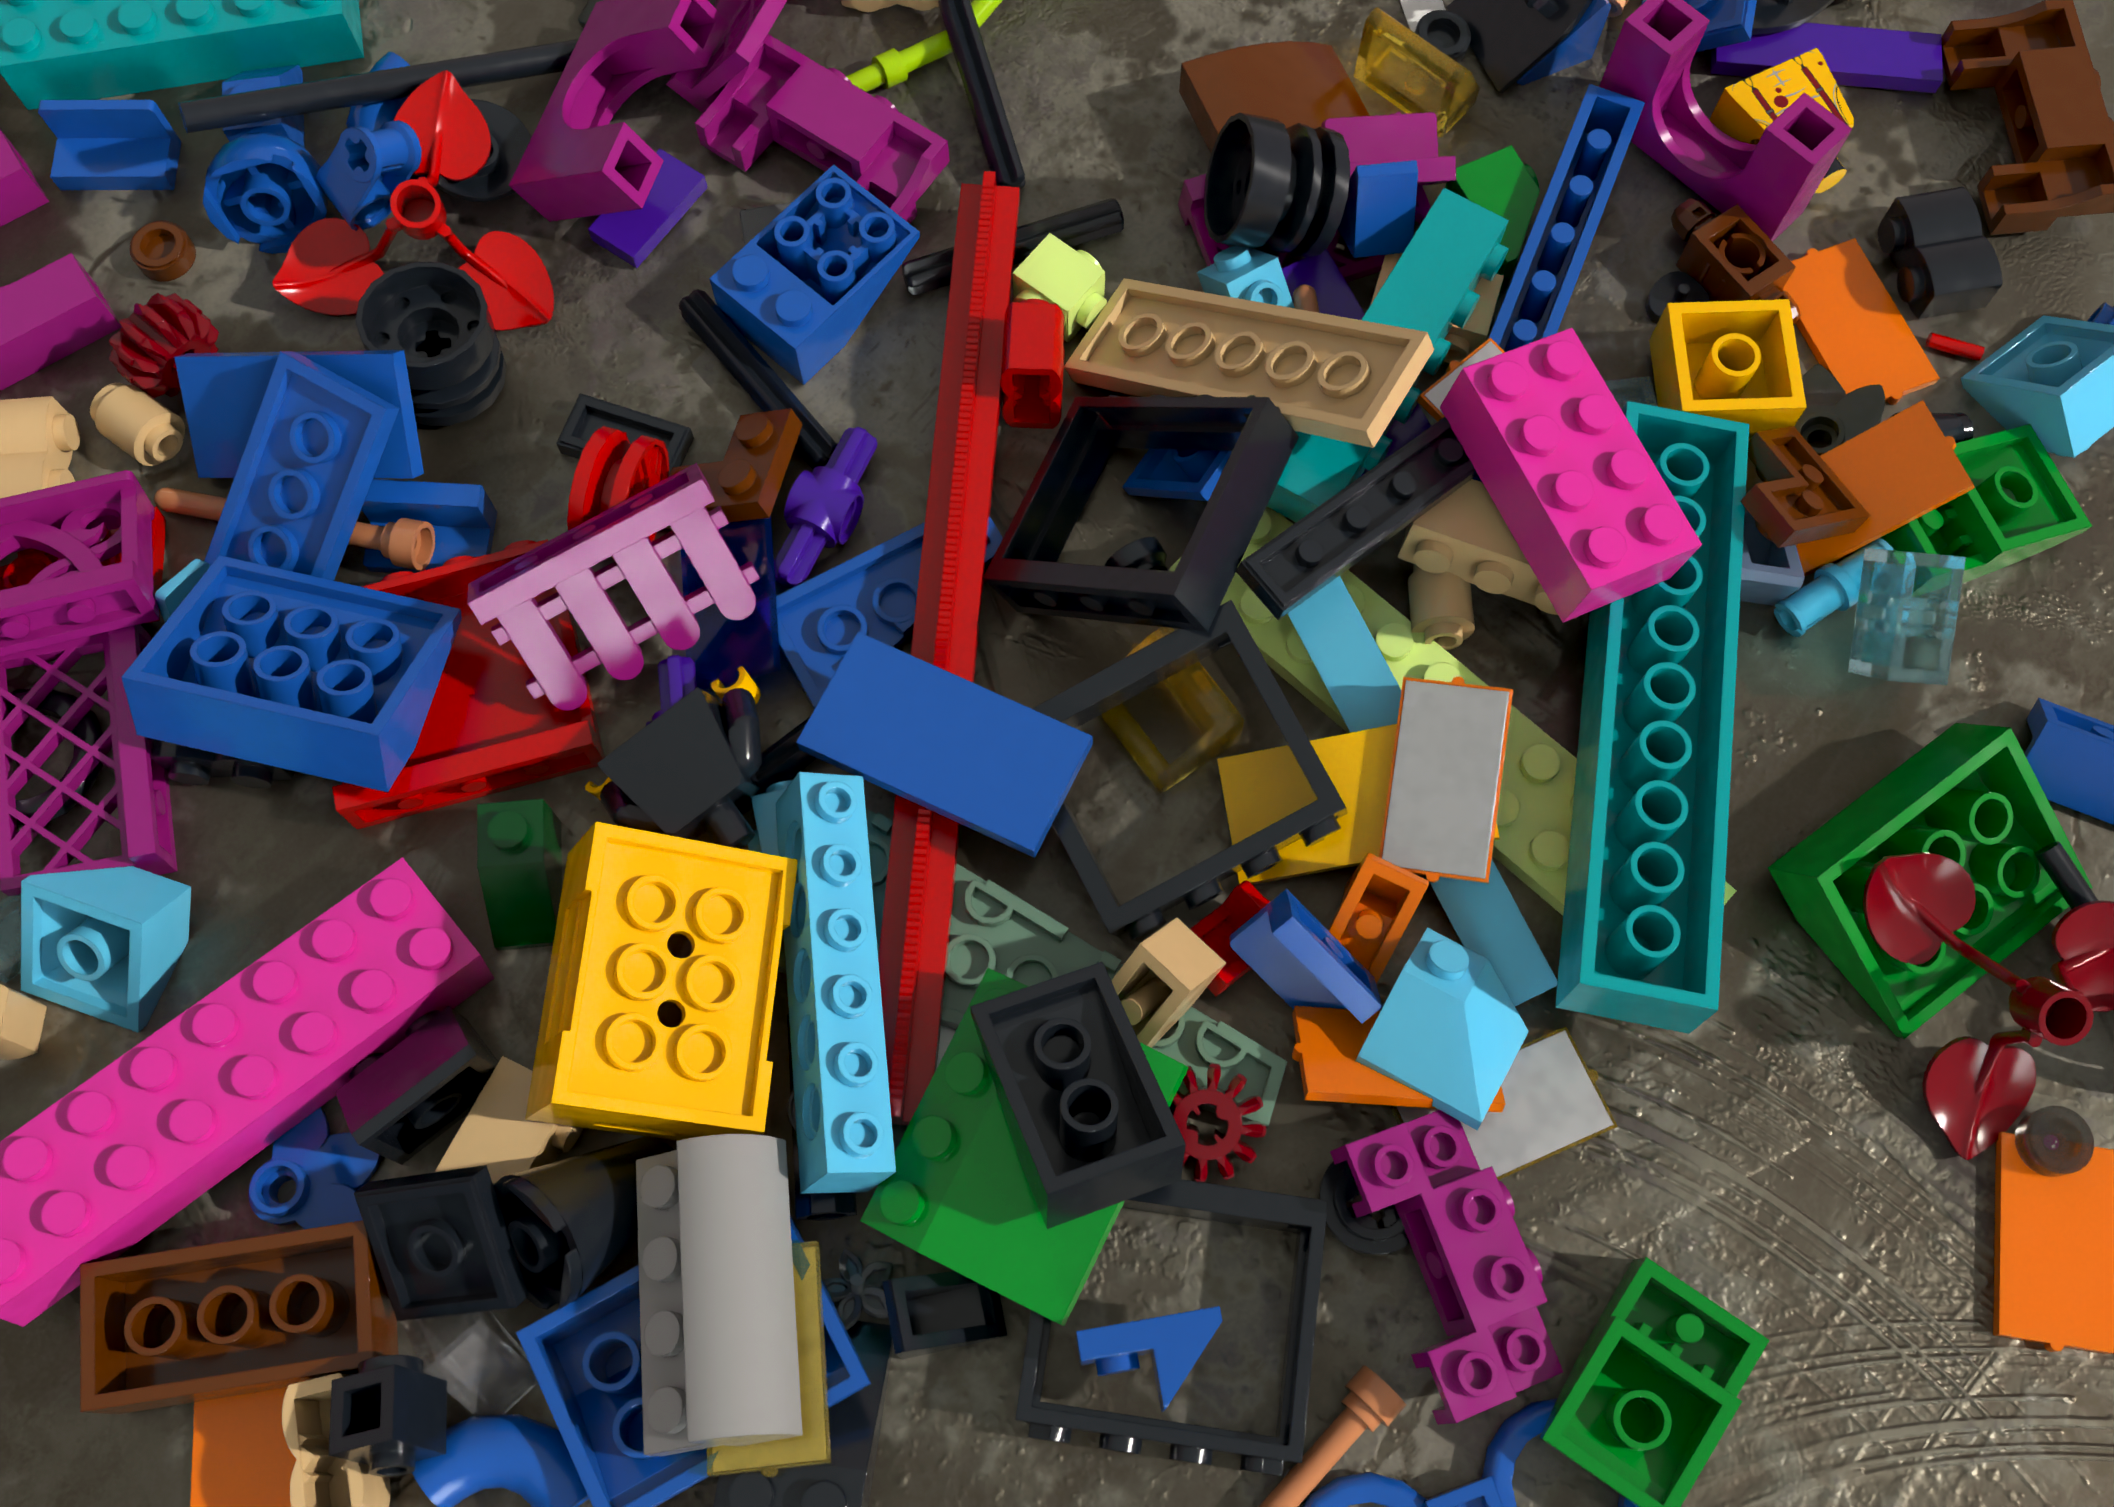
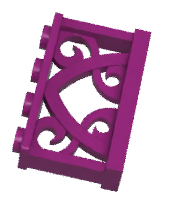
M119 471L0 499V561L10 553L31 548L49 553L60 559L41 570L29 584L0 590V657L159 620V607L155 599L153 585L152 520L154 519V506L132 471ZM118 529L109 539L100 543L109 530ZM121 553L122 562L107 566L101 564L102 561Z

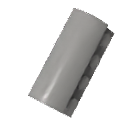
M757 1134L700 1136L678 1140L677 1150L636 1160L644 1455L667 1456L722 1445L741 1447L802 1436L786 1140Z

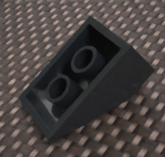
M1103 962L970 1006L971 1016L1022 1169L1047 1229L1181 1180L1186 1143Z
M857 1321L847 1330L871 1384L825 1410L828 1460L719 1472L713 1507H869L893 1349L890 1325Z

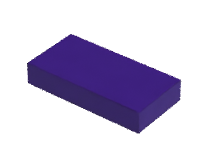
M660 148L656 153L664 161L643 208L601 214L588 228L592 241L636 269L708 188L703 174Z

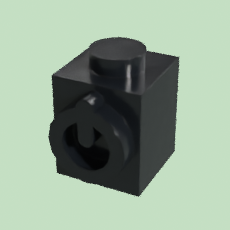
M410 1355L373 1357L358 1364L357 1374L332 1380L329 1456L369 1465L370 1475L390 1477L414 1472L416 1461L446 1454L447 1380L424 1374L422 1359Z

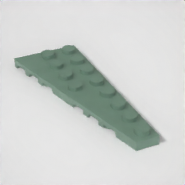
M866 808L877 950L879 955L893 821L879 812L875 814ZM956 863L941 1025L954 1029L958 1028L987 968L1027 986H1032L1103 962L1112 980L1123 966L1121 964L1122 960L1106 950L1104 952L1098 950L1069 932V928L991 880L985 881ZM783 930L778 972L786 974ZM1191 1006L1152 1049L1186 1066H1191L1196 1073L1199 1087L1207 1086V1071L1211 1063H1217L1221 1066L1218 1087L1223 1090L1227 1088L1231 1079L1236 1074L1241 1073L1244 1075L1247 1082L1234 1099L1239 1103L1250 1096L1259 1095L1263 1101V1107L1256 1112L1243 1115L1242 1120L1258 1121L1265 1124L1267 1129L1287 1061L1224 1022L1220 1021L1218 1023ZM1182 1081L1178 1090L1185 1095L1189 1091ZM1212 1104L1200 1105L1201 1109L1216 1113L1217 1106Z

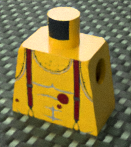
M1818 48L1724 88L1709 119L1728 136L1744 143L1758 144L1765 129L1805 92L1849 127L1853 128L1854 126L1853 115ZM1837 157L1834 159L1815 193H1822L1830 189L1845 176L1846 169Z

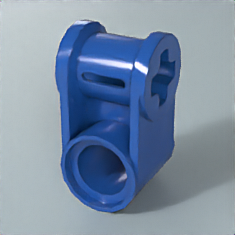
M400 120L386 122L379 130L370 131L362 126L346 128L341 133L327 162L318 170L315 178L325 195L351 229L358 230L354 224L358 225L363 231L381 223L392 212L390 207L392 192L400 183L409 180L412 174L419 168L422 152L419 138L407 123Z

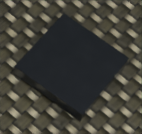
M487 1165L371 1181L354 1192L397 1321L517 1308L529 1296Z

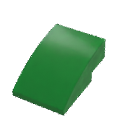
M2031 424L1956 443V448L1953 451L1975 488L1880 538L1885 540L1897 554L1899 565L1897 566L1898 569L1893 573L1909 601L1966 583L2017 563L2084 533L2092 525Z
M1649 1258L1634 1259L1580 1352L1549 1415L1540 1439L1637 1507H1681L1741 1405L1742 1401L1737 1398V1395L1770 1340Z

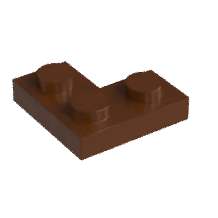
M792 408L740 415L723 461L697 464L707 480L715 500L705 506L708 512L720 506L728 522L770 518L803 425ZM691 465L672 467L669 477Z
M1794 426L1758 431L1750 438L1748 442V458L1756 466V473L1763 483L1755 484L1740 502L1755 519V525L1759 532L1774 542L1778 548L1854 533L1870 517L1869 513Z

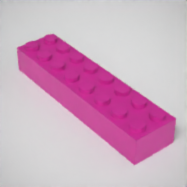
M403 857L0 1141V1319L22 1327L27 1325L80 1285V1264L111 1260L119 1257L335 1097V1092L350 1081L349 1075L360 1062L376 1053L386 1054L407 1038L405 1035L406 1030L418 1018L434 1010L441 1012L447 1006L454 1009L494 979L482 956Z

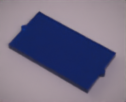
M771 515L770 518L729 522V524L719 529L739 566L751 561L760 579L750 584L756 597V606L752 614L742 620L728 619L720 612L716 603L694 614L699 624L700 636L695 645L686 649V657H691L695 662L697 687L705 692L713 691L711 683L717 678L725 687L735 684L739 678L737 668L740 666L745 668L752 679L781 670ZM682 548L683 596H686L705 586L684 548Z

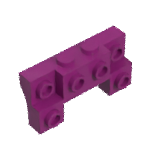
M769 34L765 37L751 63L728 81L715 101L695 122L700 145L744 172L750 168L771 142L775 141L824 172L834 164L909 224L917 217L916 201L950 162L948 141L900 113L886 98L879 95L872 96L853 85L839 70L835 68L826 69Z
M1438 1110L1330 1151L1334 1164L1347 1160L1357 1184L1362 1201L1351 1204L1356 1218L1395 1205L1447 1336L1456 1335L1411 1354L1416 1368H1430L1444 1406L1432 1410L1438 1425L1454 1424L1516 1398L1517 1392L1563 1373L1561 1364L1537 1309V1306L1548 1302L1541 1285L1543 1275L1540 1264L1534 1253L1525 1246L1513 1218L1515 1207L1510 1192L1497 1179L1492 1166L1480 1170L1459 1120Z

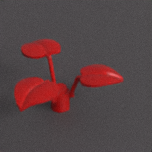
M447 70L432 76L417 87L402 104L393 120L403 121L415 131L419 138L422 152L419 168L412 175L428 174V177L406 180L394 189L390 198V207L394 217L386 220V229L377 246L371 250L370 241L366 233L358 225L354 224L358 228L355 231L343 219L324 218L308 225L297 235L288 250L282 267L272 281L273 287L279 294L306 310L338 317L357 315L359 300L370 284L384 274L375 261L386 255L396 234L403 230L408 236L418 240H428L439 235L466 261L458 269L465 271L480 285L495 331H508L545 325L552 319L554 312V293L550 277L541 258L527 242L511 233L492 231L485 234L479 240L475 252L472 253L457 238L451 228L446 225V210L438 192L434 188L439 182V175L451 181L469 179L486 164L491 150V136L482 113L463 91L453 74Z

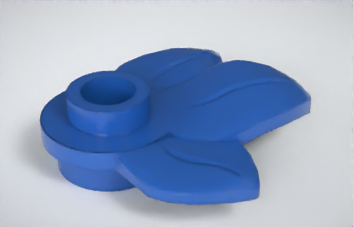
M320 1107L274 1141L271 1160L264 1163L251 1179L248 1192L250 1206L259 1218L268 1223L290 1225L297 1222L303 1229L361 1221L362 1217L354 1192L371 1179L378 1168L381 1155L360 1146L350 1132L330 1135L327 1117ZM294 1180L296 1183L295 1195L288 1202L280 1203L277 1196L279 1188L283 1183Z

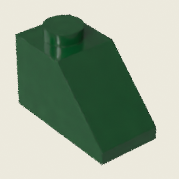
M544 799L477 804V869L494 948L500 951L553 946L562 893L560 819Z

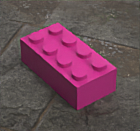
M1573 328L1464 367L1440 405V409L1445 418H1447L1454 434L1563 623L1670 579L1702 546L1701 541Z

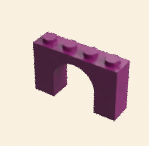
M603 0L596 2L509 186L549 222L642 209L664 160L625 122L609 123L621 105L636 90L649 81L667 74L706 67L727 22L726 19L708 0Z
M1684 0L1645 1L1625 19L1599 87L1645 102L1631 138L1633 144L1719 212L1724 213L1738 204L1773 242L1804 212L1852 128L1804 92L1765 129L1758 144L1744 143L1728 136L1718 129L1703 113L1694 97L1690 83L1691 62L1710 20Z
M0 129L1 227L48 203L49 200L27 162ZM72 253L11 284L0 287V391L122 327L97 283Z

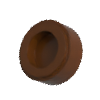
M160 220L146 224L134 234L130 242L129 250L132 260L146 277L155 281H171L183 276L192 267L196 258L195 246L181 226L171 221Z

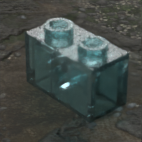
M1865 548L1848 672L1887 681L1947 685L1966 557Z

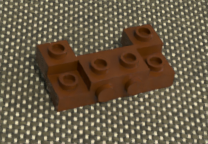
M2044 0L2010 14L1982 19L1951 21L1941 37L1942 63L1950 90L1995 88L2016 164L1992 165L1977 185L1990 235L2047 231L2057 217L2114 213V121L2108 117L2101 94V78L2099 72L2093 68L2073 0Z

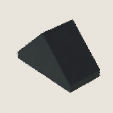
M956 1271L892 1278L882 1282L895 1355L901 1359L1008 1336L999 1293Z

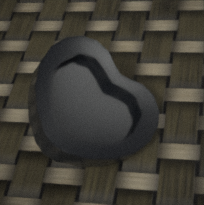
M1674 271L1661 277L1654 284L1647 296L1645 308L1648 317L1653 322L1658 323L1667 303L1711 301L1708 293L1697 280L1684 272Z

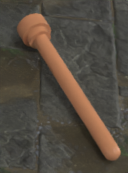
M169 487L157 490L154 495V503L162 511L219 521L227 499ZM400 518L397 522H389L385 527L356 522L348 545L379 550L383 557L390 559L392 564L398 567L424 570L429 565L434 553L435 531L431 523L409 518Z
M1363 1365L1345 1385V1388L1349 1391L1341 1401L1345 1409L1303 1455L1302 1463H1296L1258 1507H1298L1366 1429L1374 1432L1381 1423L1388 1427L1406 1407V1403L1384 1380L1370 1368Z

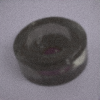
M2053 1105L2032 1111L2020 1120L2016 1128L2015 1145L2018 1154L2029 1168L2041 1175L2060 1177L2077 1172L2089 1163L2093 1155L2094 1139L2091 1129L2079 1114L2069 1108Z

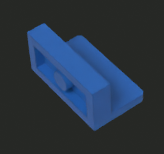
M153 100L40 101L38 113L57 137L50 178L60 190H174L182 142Z
M372 480L361 509L370 521V524L385 527L387 523L397 522L400 518L421 520L432 524L435 531V549L429 565L424 570L440 567L447 560L458 556L479 557L491 554L497 510L482 485ZM365 548L363 564L370 572L394 573L410 571L416 573L424 571L395 566L390 559L383 557L381 551Z
M2038 697L2026 718L2033 739L2024 754L2047 799L2114 825V725Z
M1287 888L1229 937L1230 947L1292 1009H1294V1006L1344 1009L1346 1007L1363 1024L1383 1008L1374 976Z

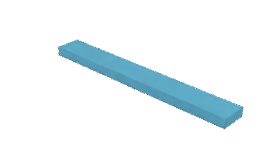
M1338 576L1290 611L1288 616L1350 733L1397 724L1402 690L1344 582ZM1493 860L1491 861L1489 884L1442 877L1435 883L1430 882L1462 945L1489 959L1514 1006L1557 986L1558 981Z

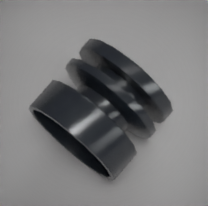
M1241 112L1231 116L1219 132L1211 152L1206 173L1203 203L1204 219L1209 237L1217 243L1254 249L1266 243V246L1277 253L1291 251L1296 256L1309 258L1321 255L1335 236L1348 198L1350 161L1349 149L1343 135L1334 129L1323 127L1313 129L1301 123L1294 124L1286 129L1285 124L1277 119Z
M442 262L410 263L393 268L373 281L359 300L355 323L365 350H404L417 423L430 426H451L471 420L493 405L504 387L507 365L481 287L465 271Z

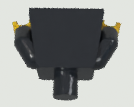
M743 666L737 668L739 678L732 686L726 688L718 678L711 683V688L722 701V705L717 698L697 687L597 763L608 778L600 786L589 780L585 785V790L601 800L617 826L696 840L706 832L714 844L739 849L743 848L754 838L755 832L738 810V807L760 790L755 773L762 764L760 720L756 708L761 693L759 687Z

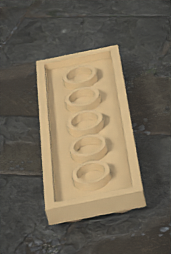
M1124 278L1064 368L1075 383L1139 397H1149L1154 394L1166 397H1197L1199 395H1211L1214 397H1248L1249 395H1255L1256 397H1269L1274 405L1280 408L1281 414L1294 431L1374 448L1433 353L1434 347L1428 332Z

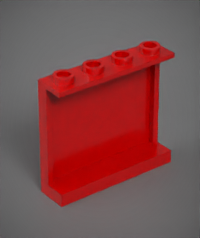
M548 539L538 542L532 540L517 541L506 546L503 551L479 557L458 556L447 560L440 567L416 573L410 571L394 572L385 576L381 582L361 586L461 609L462 619L416 748L389 792L344 782L341 785L332 787L336 811L357 830L599 766L597 763L605 758L586 672L582 675L587 684V698L577 709L561 710L555 707L546 693L534 699L526 687V681L534 677L514 643L512 640H509L499 645L491 633V627L500 623L497 617L481 625L467 604L468 584L548 542ZM554 586L534 598L538 603L558 591ZM568 609L549 619L548 621L570 656L572 657L581 652L574 618L570 610Z

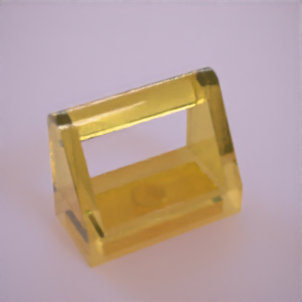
M1375 8L1369 14L1363 28L1354 77L1406 114L1435 113L1437 116V135L1442 138L1476 103L1480 87L1472 73L1380 8Z
M1168 627L1159 628L1147 636L1124 658L1175 630ZM1199 661L1162 681L1204 734L1170 765L1122 703L1100 715L1159 793L1169 790L1240 741L1245 719Z

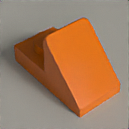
M1368 852L1349 878L1344 889L1341 904L1327 930L1374 976L1377 984L1429 885V881Z

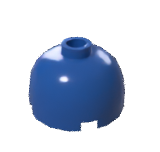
M269 132L246 133L224 144L207 169L203 193V205L210 222L226 238L238 244L240 237L249 242L259 243V251L270 254L287 253L294 239L304 228L315 221L326 218L329 199L315 178L321 166L314 157L299 143L286 136Z

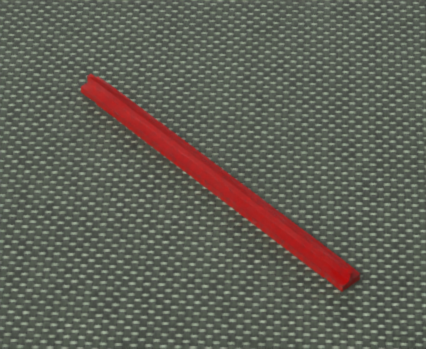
M984 171L982 185L961 183L911 647L912 656L973 683L1002 392L1000 380L1004 314L1010 305L1020 204V187L996 186V172ZM899 795L895 796L878 962L892 1124L909 1125L937 1069L960 823Z

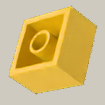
M1789 299L1667 303L1649 339L1658 407L1749 424V440L1758 431L1790 427L1796 424L1807 407Z

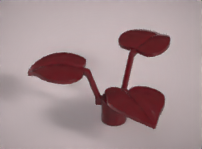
M1929 852L1884 856L1873 866L1863 893L1864 918L1871 937L1876 944L1893 958L1901 962L1918 965L1929 961L1937 953L1942 942H1944L1951 949L2012 989L2009 995V1010L2013 1020L2022 1027V1030L1997 1032L1991 1037L1988 1045L1971 1036L1956 1038L1945 1044L1934 1054L1924 1072L1922 1089L1928 1111L1954 1151L1965 1160H1969L1996 1142L2000 1132H2006L2027 1106L2035 1088L2036 1068L2032 1056L2019 1047L2006 1045L2027 1043L2032 1047H2038L2042 1039L2059 1046L2072 1045L2082 1040L2090 1031L2094 1019L2093 1011L2107 1012L2114 1010V902H2086L2067 912L2057 922L2052 932V945L2056 954L2061 959V961L2053 964L2050 968L2055 981L2042 976L2023 979L1952 933L1969 921L1976 902L1974 883L1961 865L1945 856Z

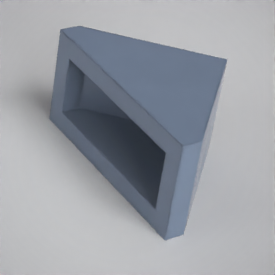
M1745 508L1740 601L1773 606L1802 587L1805 576L1796 545L1778 548L1774 542L1764 537L1757 529L1755 519Z

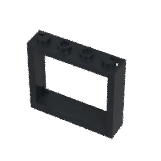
M1111 394L1109 397H1075L983 579L1017 612L1208 632L1299 436L1281 414L1280 408L1276 407L1269 397H1256L1255 395H1249L1248 397H1214L1211 395L1166 397L1158 394L1149 397H1119ZM1114 448L1232 451L1175 571L1057 562Z
M1232 600L1219 606L1208 632L1179 628L1033 708L1035 711L1077 728L1232 643L1318 799L1123 905H1120L1066 800H1064L1052 824L1111 935L1120 936L1127 932L1131 940H1134L1147 932H1153L1166 923L1162 915L1163 912L1184 901L1189 910L1211 901L1224 892L1220 884L1221 881L1241 870L1244 871L1248 879L1267 871L1283 861L1278 852L1279 850L1299 839L1303 840L1306 847L1323 841L1326 836L1341 829L1337 819L1347 814L1344 802Z
M1183 1179L1125 1200L1122 1208L1297 1233L1276 1437L1041 1402L1052 1320L1032 1310L1015 1420L1030 1423L1029 1438L1070 1444L1072 1430L1100 1434L1098 1448L1141 1454L1142 1440L1171 1444L1169 1459L1212 1465L1213 1451L1241 1455L1240 1470L1282 1476L1284 1462L1302 1463L1328 1200Z

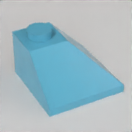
M2043 315L1961 377L1963 388L2006 430L2031 424L2047 452L2058 456L2075 458L2114 427V325Z
M134 866L28 876L21 881V991L137 1033L147 1026L189 941L191 886Z
M1427 927L1402 969L1355 1061L1433 1099V1107L1478 1131L1529 1031L1489 959Z

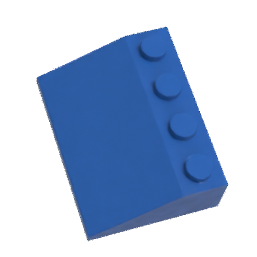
M219 555L121 677L136 733L147 738L389 792L418 743L462 619L461 609Z
M790 1214L793 1263L802 1281H804L811 1264L803 1250L807 1246ZM639 1265L516 1332L593 1507H657L716 1473L714 1472V1463L720 1451L714 1454L713 1447L667 1456L644 1455ZM817 1268L826 1410L867 1387L871 1382Z

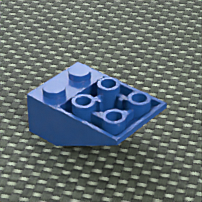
M833 164L709 278L716 304L744 337L805 385L845 347L920 238V231Z

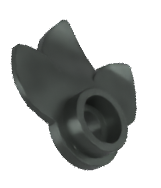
M1820 364L1814 365L1803 375L1802 382L1807 408L1794 427L1809 444L1817 440H1822L1829 444V446L1824 448L1812 447L1819 456L1881 422L1885 409V394L1880 384L1864 386L1846 394L1833 375Z

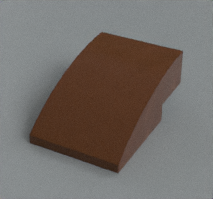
M1299 41L1261 43L1224 50L1181 63L1179 93L1210 153L1222 127L1231 116L1239 112L1277 119L1285 124L1286 129L1297 123L1306 124L1316 129L1321 127L1322 122L1329 118L1370 116L1332 45Z

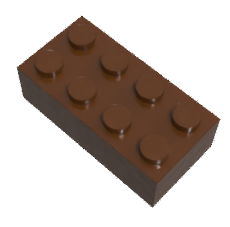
M363 1220L80 1264V1412L123 1414L286 1388L290 1384L336 1373L357 1374L358 1364L366 1359L384 1355H399L397 1320Z

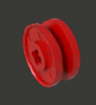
M602 426L595 431L584 447L574 473L568 503V530L668 478L669 455L664 441L641 435L630 444L626 432ZM657 532L648 536L651 542L654 541Z

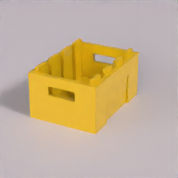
M595 822L567 856L525 1120L671 1140L719 1134L759 1135L764 1133L773 1062L766 1060L782 932L790 926L798 860ZM682 934L689 939L691 952L688 957L677 958L669 952L667 942L670 935ZM672 1002L680 1008L682 1019L677 1027H666L659 1021L657 1012L661 1003Z

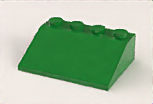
M1967 723L1953 724L1768 867L1799 924L1893 1034L1903 1039L1907 1038L1987 972L1951 949L1944 942H1942L1937 953L1929 961L1918 965L1901 962L1885 953L1871 937L1864 918L1863 893L1873 866L1884 856L1929 852L1945 856L1961 865L1974 883L1976 902L1969 921L1952 933L1998 964L2069 907L2035 856L2038 850L2059 841L2089 887L2093 888L2011 727Z
M987 968L894 1153L896 1172L878 1184L860 1221L914 1251L1065 1326L1125 1201L1055 1227L1046 1228L1022 1169L970 1012V1006L1029 986ZM1139 1042L1170 1108L1188 1067Z

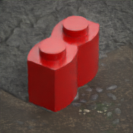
M1026 299L1021 302H1012L1004 314L1000 380L1003 390L1002 416L1005 422L1013 428L1054 429L1061 420L1065 319L1062 310L1057 304H1051L1041 299Z

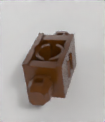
M1689 198L1680 204L1671 216L1673 228L1682 240L1687 242L1676 264L1679 270L1697 280L1708 293L1711 302L1789 299L1794 325L1801 316L1799 306L1787 291L1781 292L1796 266L1744 210L1736 204L1714 218L1715 213L1701 201Z

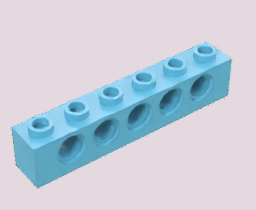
M799 772L775 805L779 856L798 860L790 926L784 929L800 1192L801 1194L868 1192L894 1174L896 1166L863 776Z

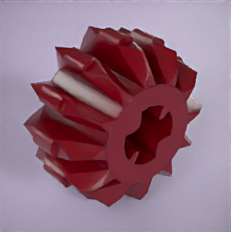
M156 293L151 296L146 305L143 306L136 303L134 305V312L128 318L119 320L122 327L109 340L110 345L113 347L109 360L117 367L118 373L126 378L128 382L142 389L153 398L164 394L173 397L181 389L174 357L187 353H217L218 348L214 343L217 341L219 331L211 324V320L203 314V311L190 300H184L176 293L166 297Z
M1211 1063L1207 1071V1086L1199 1087L1195 1071L1191 1066H1187L1188 1070L1183 1082L1189 1092L1183 1095L1178 1090L1172 1102L1177 1107L1175 1110H1171L1186 1143L1183 1165L1189 1155L1197 1158L1194 1179L1197 1182H1205L1208 1175V1160L1216 1159L1220 1174L1225 1180L1234 1177L1233 1164L1227 1155L1229 1152L1233 1151L1243 1161L1252 1163L1257 1157L1253 1148L1240 1140V1136L1242 1134L1255 1138L1264 1137L1266 1135V1125L1258 1121H1244L1242 1116L1262 1108L1263 1101L1259 1095L1250 1096L1239 1103L1236 1102L1234 1097L1244 1088L1247 1082L1246 1077L1241 1073L1236 1074L1231 1079L1227 1088L1223 1090L1218 1087L1221 1066L1217 1063ZM1201 1104L1217 1106V1117L1228 1121L1226 1131L1223 1134L1217 1129L1214 1131V1140L1200 1139L1199 1128L1193 1124H1188L1189 1113L1193 1110L1197 1115H1200Z

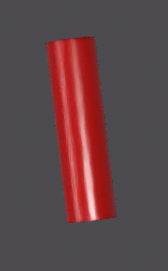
M1932 332L1926 341V347L1976 361L1981 360L1985 350L1983 346Z

